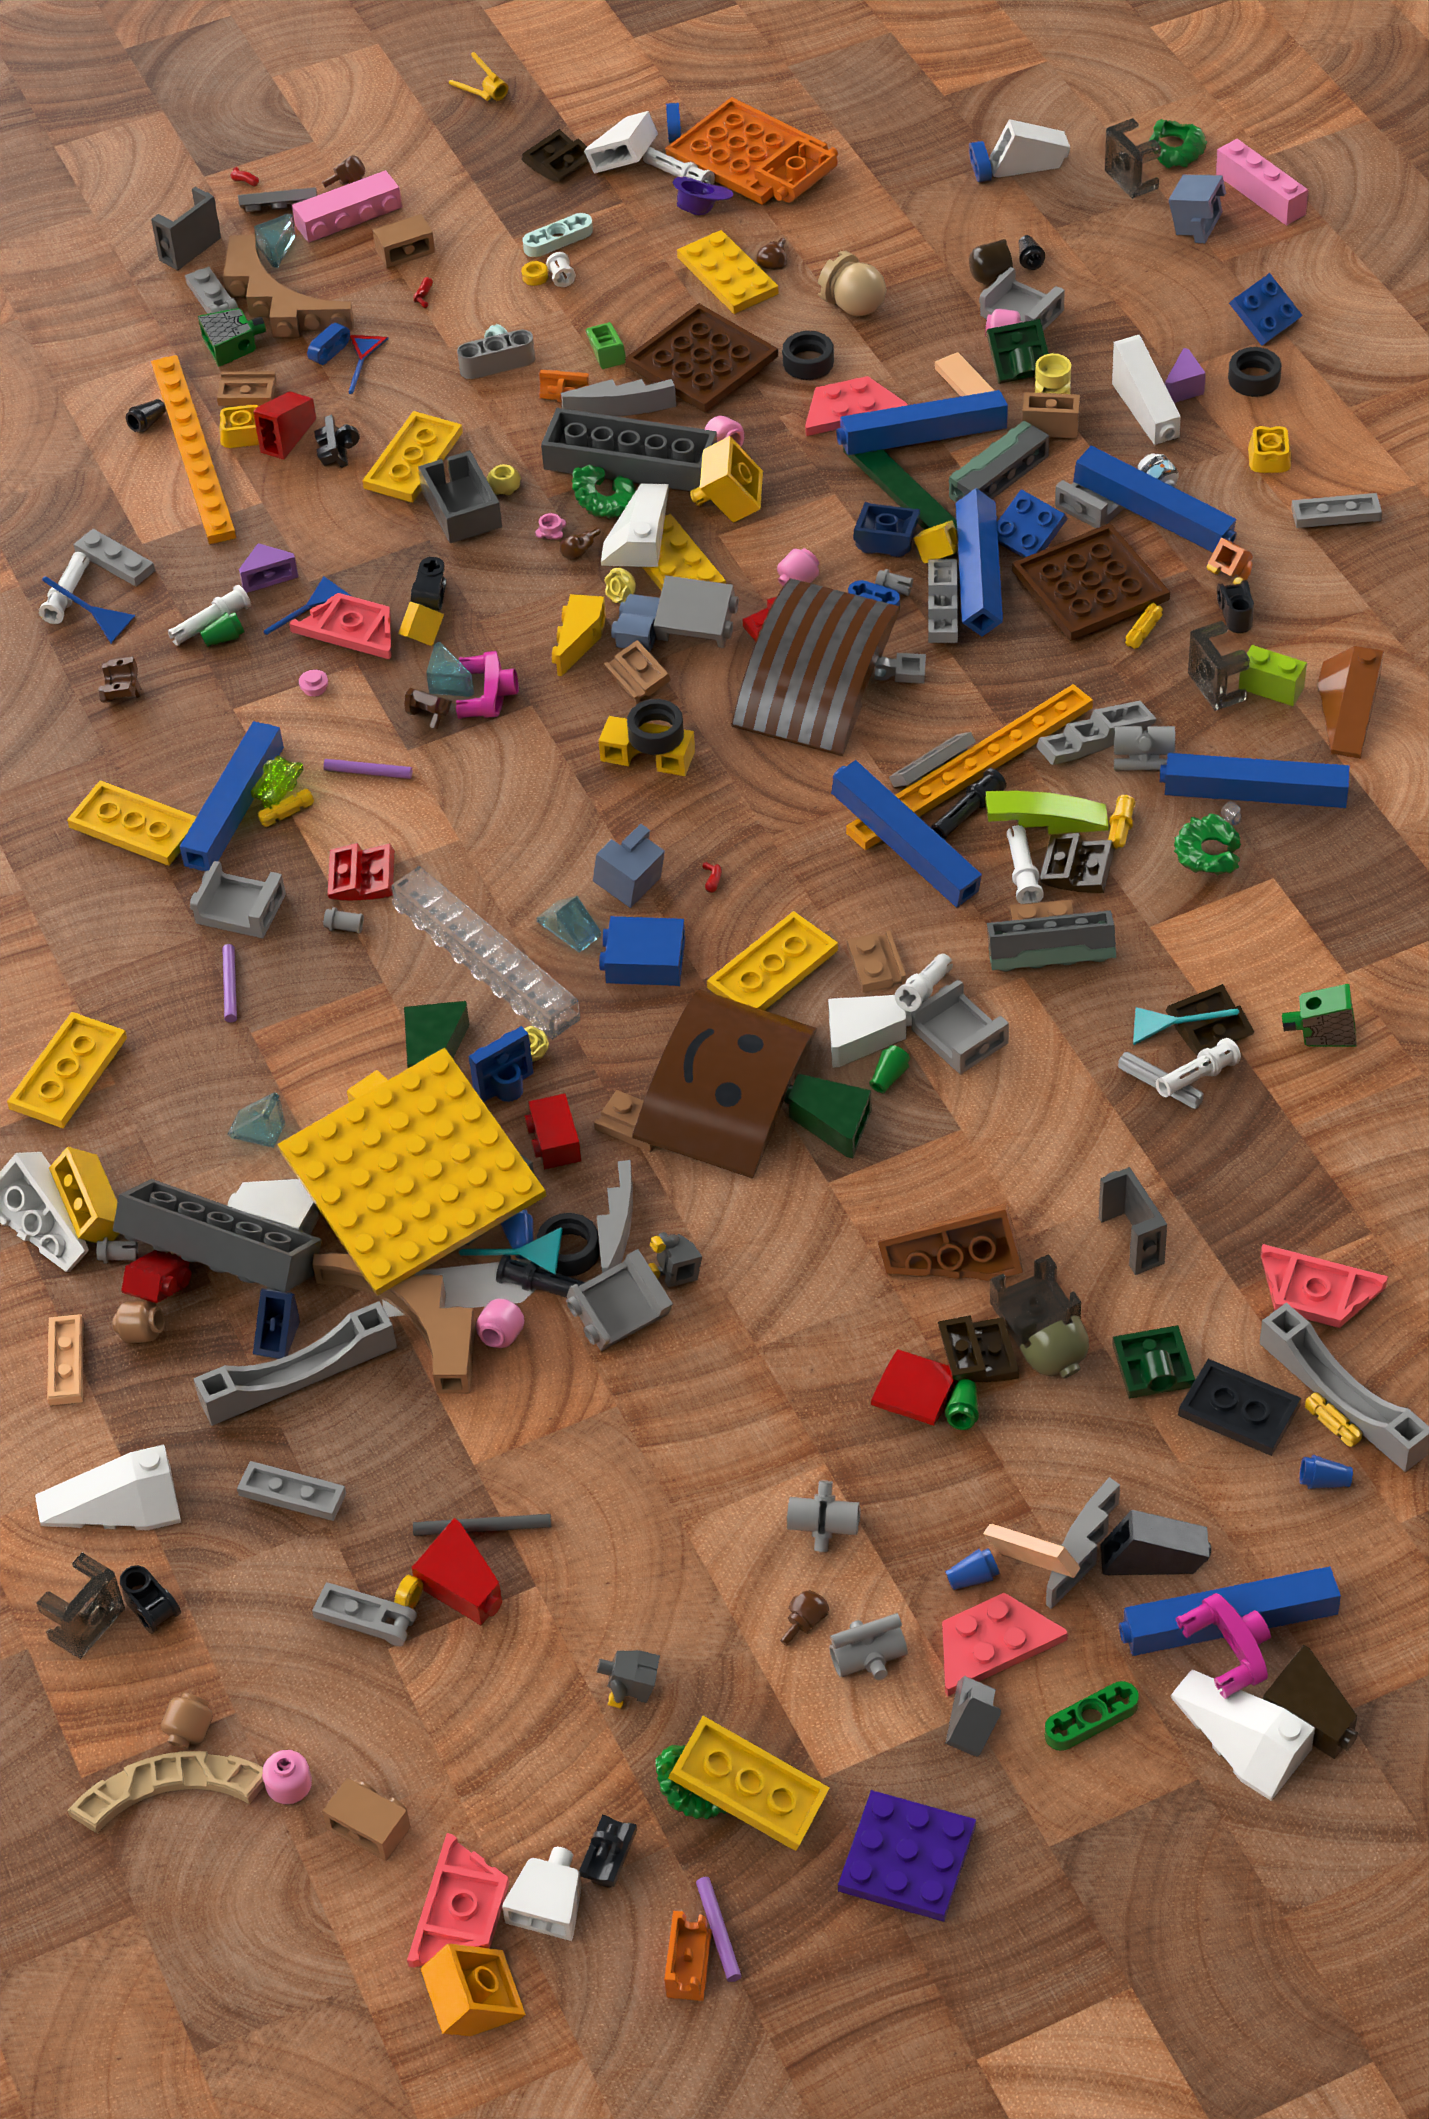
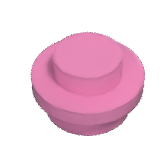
M320 670L306 671L299 678V686L308 696L323 694L328 685L327 675Z

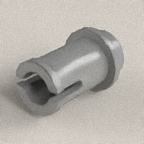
M885 569L884 571L879 570L875 584L891 588L898 593L909 596L911 592L909 587L912 588L913 578L889 573V569Z
M333 907L332 910L326 909L323 925L329 928V931L340 929L361 933L364 915L361 913L338 911L336 907Z
M104 1237L103 1241H97V1260H103L104 1264H107L108 1260L135 1261L138 1259V1255H136L138 1254V1242L109 1241L108 1237Z

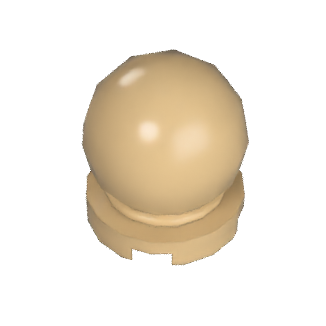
M848 251L838 252L839 257L835 261L829 259L818 279V284L822 286L818 296L829 304H837L847 314L856 317L865 316L877 311L884 302L887 291L885 280L881 273L874 266L859 262V259Z

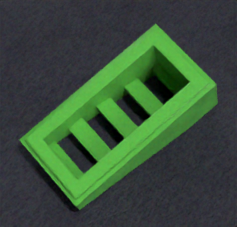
M611 322L585 329L593 352L602 369L625 363L624 345Z

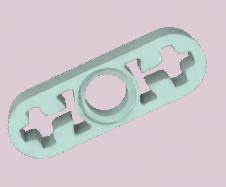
M577 213L527 233L523 237L524 253L530 257H539L589 237L593 233L591 216L585 213ZM554 234H564L563 236L559 237L552 236Z

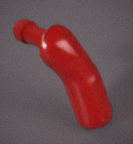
M234 167L230 174L233 181H244L252 186H257L259 183L258 177L246 171H239L238 167Z
M430 277L423 279L419 289L413 296L414 302H419L423 308L428 307V303L422 298L429 293L432 287L433 280Z
M704 862L702 865L703 869L712 871L705 884V889L707 892L713 893L719 885L722 869L719 864L713 866L708 862Z

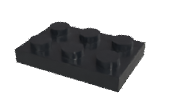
M1207 1359L1181 1403L1178 1416L1272 1456L1301 1405V1398L1211 1359Z

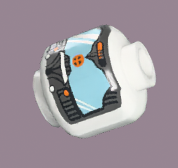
M1152 453L1140 461L1138 464L1139 470L1176 488L1179 472L1164 454Z

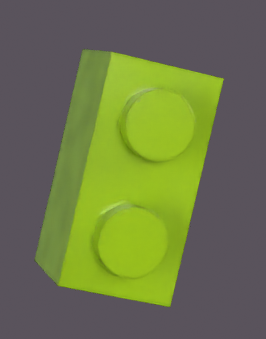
M1251 645L1240 664L1238 689L1294 706L1305 687L1307 662Z

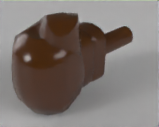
M351 155L337 165V167L333 168L335 175L323 181L322 184L326 188L338 180L342 185L361 180L366 172L365 166L359 157Z
M780 238L778 242L772 241L760 248L756 256L757 264L766 269L783 268L787 263V256L783 246L786 240Z
M596 528L591 532L586 531L579 535L574 534L565 538L560 543V552L568 559L581 557L593 545V538L601 533L600 529Z
M811 1590L804 1591L799 1596H794L788 1608L792 1612L788 1617L792 1626L780 1641L788 1646L799 1630L808 1634L819 1620L828 1615L830 1608L827 1601L821 1595Z

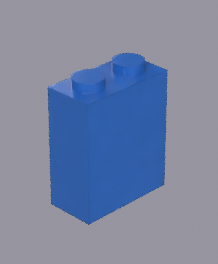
M610 916L609 929H603V947H606V952H600L599 960L600 971H605L606 983L680 986L686 940L684 919Z

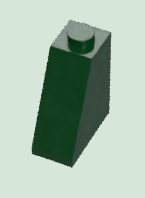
M466 1001L404 1007L407 1067H412L444 1047L451 1057L454 1058L470 1025Z
M797 1074L795 1082L789 1086L784 1100L786 1104H789V1118L844 1156L853 1159L872 1111L871 1090Z

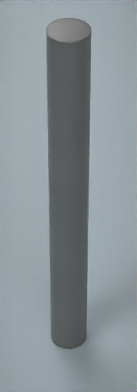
M551 1514L457 1519L467 1533L552 1527ZM452 1520L413 1522V1535H438Z

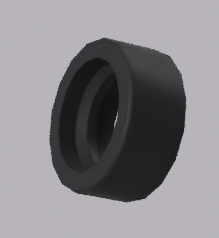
M801 331L789 336L783 343L782 349L785 371L792 377L801 380L818 379L828 374L834 364V345L831 339L817 331ZM805 351H814L822 354L814 359L795 357L796 354Z
M1246 347L1238 350L1232 355L1229 362L1228 380L1230 386L1236 392L1245 396L1259 397L1272 393L1278 388L1281 379L1282 365L1280 358L1274 352L1261 347ZM1256 367L1264 369L1269 373L1262 376H1251L1241 372V370Z
M662 699L643 701L633 707L627 716L629 741L641 753L650 755L665 754L679 746L684 738L683 714L678 706L670 701ZM654 720L665 721L673 725L667 731L654 734L643 732L639 729L644 723Z
M562 1213L547 1219L540 1226L537 1239L562 1227V1235L573 1234L581 1236L587 1240L588 1244L582 1251L575 1254H559L556 1273L564 1276H577L588 1271L596 1263L600 1254L598 1230L593 1222L585 1216L575 1213Z

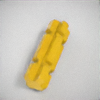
M1155 603L1149 604L1145 612L1125 636V644L1128 647L1131 646L1134 649L1140 647L1143 640L1163 615V608L1160 605L1157 606Z
M303 789L296 793L297 796L291 795L271 805V809L267 807L259 811L258 817L264 827H269L276 823V819L281 821L301 810L300 807L305 809L313 805L312 793L308 789Z
M1315 1392L1305 1401V1408L1312 1415H1319L1317 1419L1336 1436L1341 1435L1340 1439L1347 1446L1353 1447L1360 1442L1363 1433L1356 1425H1349L1350 1420L1331 1403L1326 1404L1327 1400L1319 1393Z

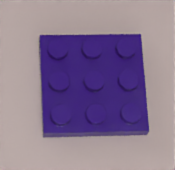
M871 1790L838 1883V1892L945 1922L976 1828V1819Z

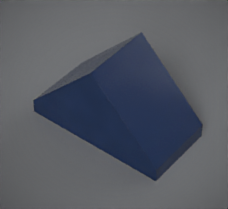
M261 1289L253 1348L254 1355L277 1359L288 1356L300 1323L295 1294Z

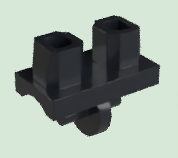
M331 414L325 417L326 426L314 431L316 441L320 448L316 449L317 456L324 466L337 461L339 466L343 468L349 465L347 449L352 448L359 442L360 434L358 429L348 424L338 428Z
M602 1814L580 1867V1877L590 1879L592 1883L600 1886L614 1887L636 1835L637 1825L622 1823Z

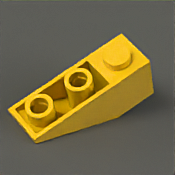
M570 594L568 605L563 606L561 617L563 626H558L557 629L558 646H553L552 664H556L558 676H563L602 637L606 619L604 597Z

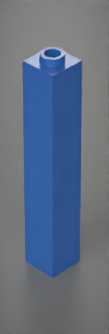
M1000 390L841 416L840 428L836 430L839 445L844 446L847 455L1006 429L1008 404Z
M1092 445L1076 461L1073 482L1212 553L1221 538L1234 542L1237 532L1234 531L1236 518Z
M975 488L956 502L962 623L983 637L1003 622L996 502Z
M255 721L252 722L180 844L185 867L209 871L213 862L219 861L284 748L280 727Z
M1168 753L1167 765H1161L1159 782L1165 783V795L1346 808L1350 765Z
M857 760L848 766H841L834 773L831 794L956 908L979 892L982 874Z
M1331 1566L1125 1607L1123 1622L1119 1623V1632L1122 1643H1128L1132 1656L1224 1638L1218 1626L1213 1623L1186 1638L1182 1633L1185 1629H1180L1176 1622V1617L1182 1616L1202 1605V1600L1215 1593L1221 1595L1241 1617L1256 1610L1263 1617L1268 1628L1338 1615L1341 1595Z

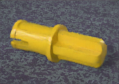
M1121 795L1117 798L1115 812L1109 820L1111 828L1108 840H1112L1115 849L1125 846L1128 831L1133 827L1132 814L1136 801L1129 795Z

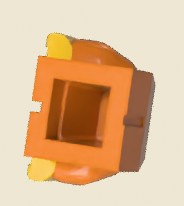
M1221 538L1208 562L1207 570L1216 575L1220 571L1232 577L1237 574L1238 577L1234 579L1233 583L1240 584L1242 580H1247L1250 576L1253 556L1246 549L1227 539Z

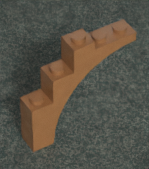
M256 235L229 236L223 273L225 290L230 297H246L250 317H269L273 338H299L300 331L325 330L333 323H339L349 330H353L354 318L351 302L312 298L285 287L267 273L259 261Z
M333 1252L314 1254L313 1269L317 1284L345 1286L374 1295L389 1302L405 1314L417 1327L432 1354L436 1393H470L476 1331L473 1308L460 1306L445 1308L446 1291L443 1275L414 1274L377 1296L349 1254Z

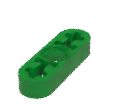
M1118 1681L1053 1714L1045 1723L1044 1737L1046 1743L1055 1750H1068L1131 1717L1138 1709V1690L1129 1682ZM1120 1695L1123 1699L1129 1697L1128 1704H1124L1122 1701L1116 1702V1696ZM1095 1709L1100 1712L1102 1718L1097 1722L1091 1723L1085 1721L1081 1715L1085 1710ZM1072 1718L1075 1719L1076 1724L1072 1725ZM1059 1727L1062 1731L1067 1730V1736L1063 1737L1061 1733L1055 1734V1728Z

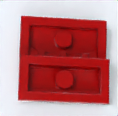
M358 843L331 849L329 855L328 897L336 900L354 901L393 896L395 850L389 843L362 850Z
M897 1349L877 1385L871 1399V1405L934 1426L945 1410L947 1397L958 1380H953L948 1365Z

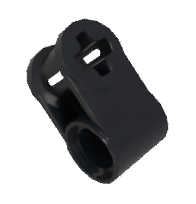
M427 557L420 562L416 580L411 590V602L441 611L446 589V579L443 576L445 571L443 560L438 557Z
M1242 580L1240 584L1226 586L1223 583L1217 584V601L1228 629L1235 633H1245L1251 630L1253 626L1254 601L1250 593L1248 581Z
M139 1565L130 1566L122 1572L120 1586L124 1601L149 1633L153 1634L156 1632L157 1626L172 1615L177 1617L181 1614L180 1607L174 1597L158 1583L145 1567ZM135 1586H143L138 1590H132V1588Z

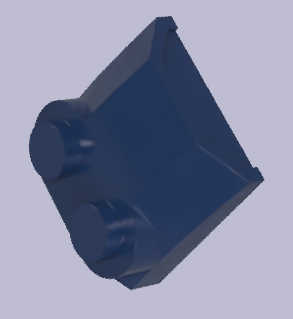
M865 502L854 528L853 540L856 547L868 554L883 553L893 557L904 556L912 549V538L919 519L920 509Z

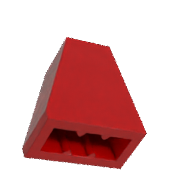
M289 391L254 409L253 414L260 453L283 460L288 456L316 420L313 398Z
M453 1518L411 1567L414 1577L421 1579L424 1592L481 1626L489 1616L493 1617L501 1607L500 1584L460 1521Z

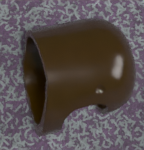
M1006 239L977 246L970 253V271L973 278L979 283H993L1000 274H1003L1010 267L1013 268L1012 257Z

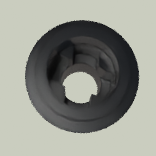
M1029 235L1021 237L1018 242L1020 264L1029 270L1040 268L1045 260L1044 250L1033 237Z
M160 399L133 406L125 416L127 425L134 432H145L166 412V407Z

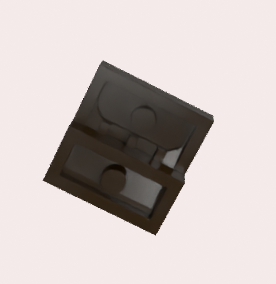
M560 129L522 153L521 159L534 171L555 182H560L589 162L584 152L587 146L579 138L572 141Z
M1080 833L1052 834L1039 878L1040 882L1063 890L1104 893L1115 850L1112 840L1083 841Z
M1224 984L1168 1005L1166 1013L1174 1017L1230 1009L1239 1010L1238 1015L1173 1024L1183 1040L1197 1056L1203 1049L1216 1047L1217 1043L1224 1038H1229L1235 1042L1254 1034V1030L1240 1005L1235 1007Z
M971 1315L938 1321L940 1335L953 1380L968 1379L973 1382H997L1019 1379V1369L1004 1317L972 1322Z

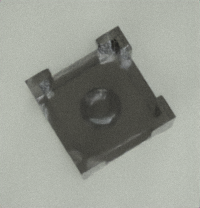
M1133 118L1106 128L1105 172L1132 199L1159 188V179L1157 177L1142 183L1143 163L1159 158L1161 155V146L1155 140H1150L1136 146L1124 134L1139 127V124Z
M1223 621L1190 632L1188 674L1214 711L1245 701L1247 698L1246 689L1226 692L1228 676L1247 670L1250 658L1244 650H1238L1221 656L1209 639L1228 632V628Z
M1049 1254L1034 1261L1033 1277L1006 1288L1005 1274L990 1279V1304L999 1317H1004L1006 1328L1019 1348L1022 1344H1025L1027 1347L1032 1345L1028 1338L1060 1320L1066 1326L1073 1323L1070 1318L1071 1316H1079L1081 1319V1301L1074 1291L1070 1293V1300H1068L1056 1282L1057 1266Z
M83 1552L73 1561L72 1566L91 1578V1580L75 1598L68 1603L48 1591L36 1603L41 1614L61 1625L56 1626L54 1630L49 1628L46 1631L48 1639L79 1659L88 1652L125 1610L114 1571Z

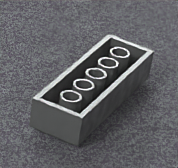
M556 408L541 443L544 470L573 474L575 468H582L591 464L604 469L605 479L615 480L618 476H623L633 480V483L669 484V488L691 491L700 486L703 450L717 443V431Z
M150 1179L119 1194L113 1231L123 1234L127 1240L151 1244L157 1251H170L181 1255V1258L185 1261L201 1262L209 1265V1268L213 1271L228 1272L237 1275L243 1282H256L267 1286V1289L287 1292L315 1275L313 1257L314 1254H319L322 1242L320 1238L154 1179Z

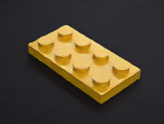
M722 230L677 249V258L733 314L779 294L778 285Z
M413 411L362 480L364 489L413 503L421 492L418 466L440 459L443 461L463 434L462 424Z
M671 514L666 515L658 567H642L662 591L665 575L726 584L724 577Z
M100 780L67 821L71 829L170 866L181 852L180 844L195 821L196 816Z
M793 911L707 980V988L716 995L765 1011L838 951V942Z
M71 1012L7 1100L9 1109L64 1128L126 1041V1031Z
M702 1716L668 1777L675 1783L794 1851L800 1846L830 1789L828 1786L705 1716Z

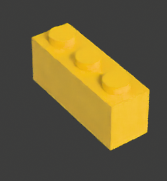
M67 1147L49 1169L79 1239L94 1243L103 1241L104 1237H108L109 1241H113L120 1234L113 1231L118 1202L98 1155Z

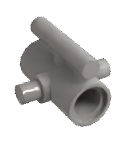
M1114 726V755H1129V758L1114 759V770H1160L1161 765H1167V758H1159V755L1175 753V726H1147V730H1142V726Z
M825 1480L819 1481L818 1494H814V1499L790 1497L787 1513V1529L811 1531L812 1537H815L814 1550L819 1552L828 1551L829 1538H832L833 1533L857 1535L861 1518L860 1503L835 1501V1495H832L833 1482Z
M898 1613L866 1624L857 1620L850 1624V1629L830 1635L832 1643L829 1646L830 1655L840 1678L866 1669L873 1674L876 1680H882L888 1674L885 1668L886 1662L908 1654L906 1641L900 1628L902 1623Z

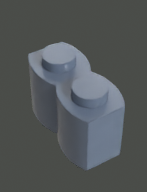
M629 594L626 601L621 602L619 619L613 622L611 636L615 638L616 647L626 648L638 640L648 652L651 651L656 639L653 625L660 598Z

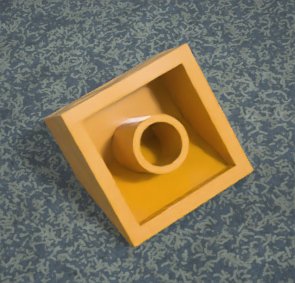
M446 1944L420 1968L442 2034L471 2037L522 2019L526 2015L503 1950Z

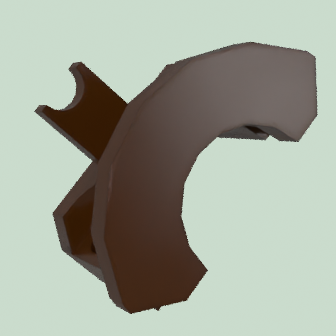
M133 656L108 660V663L102 664L105 686L99 687L101 702L109 703L115 700V698L125 696L141 697L140 690L142 688L137 680L138 668Z
M409 688L405 694L404 706L405 711L410 715H416L422 709L434 713L430 727L438 729L442 715H447L452 701Z

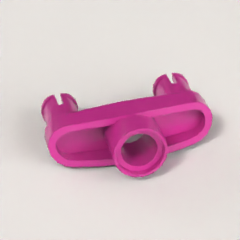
M497 651L484 652L483 655L472 657H459L458 667L461 676L485 673L484 695L481 698L456 700L458 719L474 716H484V718L498 717L503 705L504 696L517 695L519 692L516 669L502 670Z
M1215 1593L1202 1600V1605L1182 1616L1176 1617L1178 1627L1185 1629L1182 1633L1186 1638L1212 1623L1217 1625L1240 1661L1238 1667L1214 1678L1215 1686L1218 1690L1222 1689L1220 1694L1224 1699L1250 1684L1256 1686L1268 1679L1265 1661L1258 1645L1269 1640L1271 1634L1265 1620L1256 1610L1241 1617L1221 1595Z

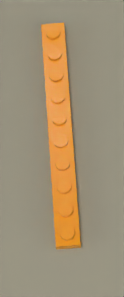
M174 355L151 361L152 369L166 407L167 416L208 543L210 545L235 539V529L178 356Z
M1072 684L900 791L895 796L920 817L982 778L983 773L988 768L996 769L1038 743L1039 738L1051 735L1092 709L1093 699L1076 685ZM859 818L846 825V834L865 851L882 841Z

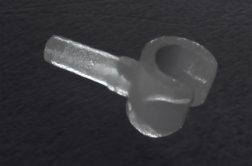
M1229 801L1223 806L1221 815L1225 818L1226 822L1237 825L1242 818L1240 814L1241 808L1233 801Z

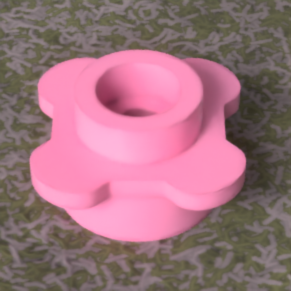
M553 513L540 517L538 521L539 529L535 531L538 538L545 537L546 539L557 540L563 537L562 529L566 526L564 519Z

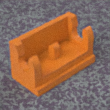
M673 1911L664 1978L667 1998L704 2001L712 1931L708 1929L707 1918L703 1915L698 1916V1922H689L686 1920V1915L683 1911Z

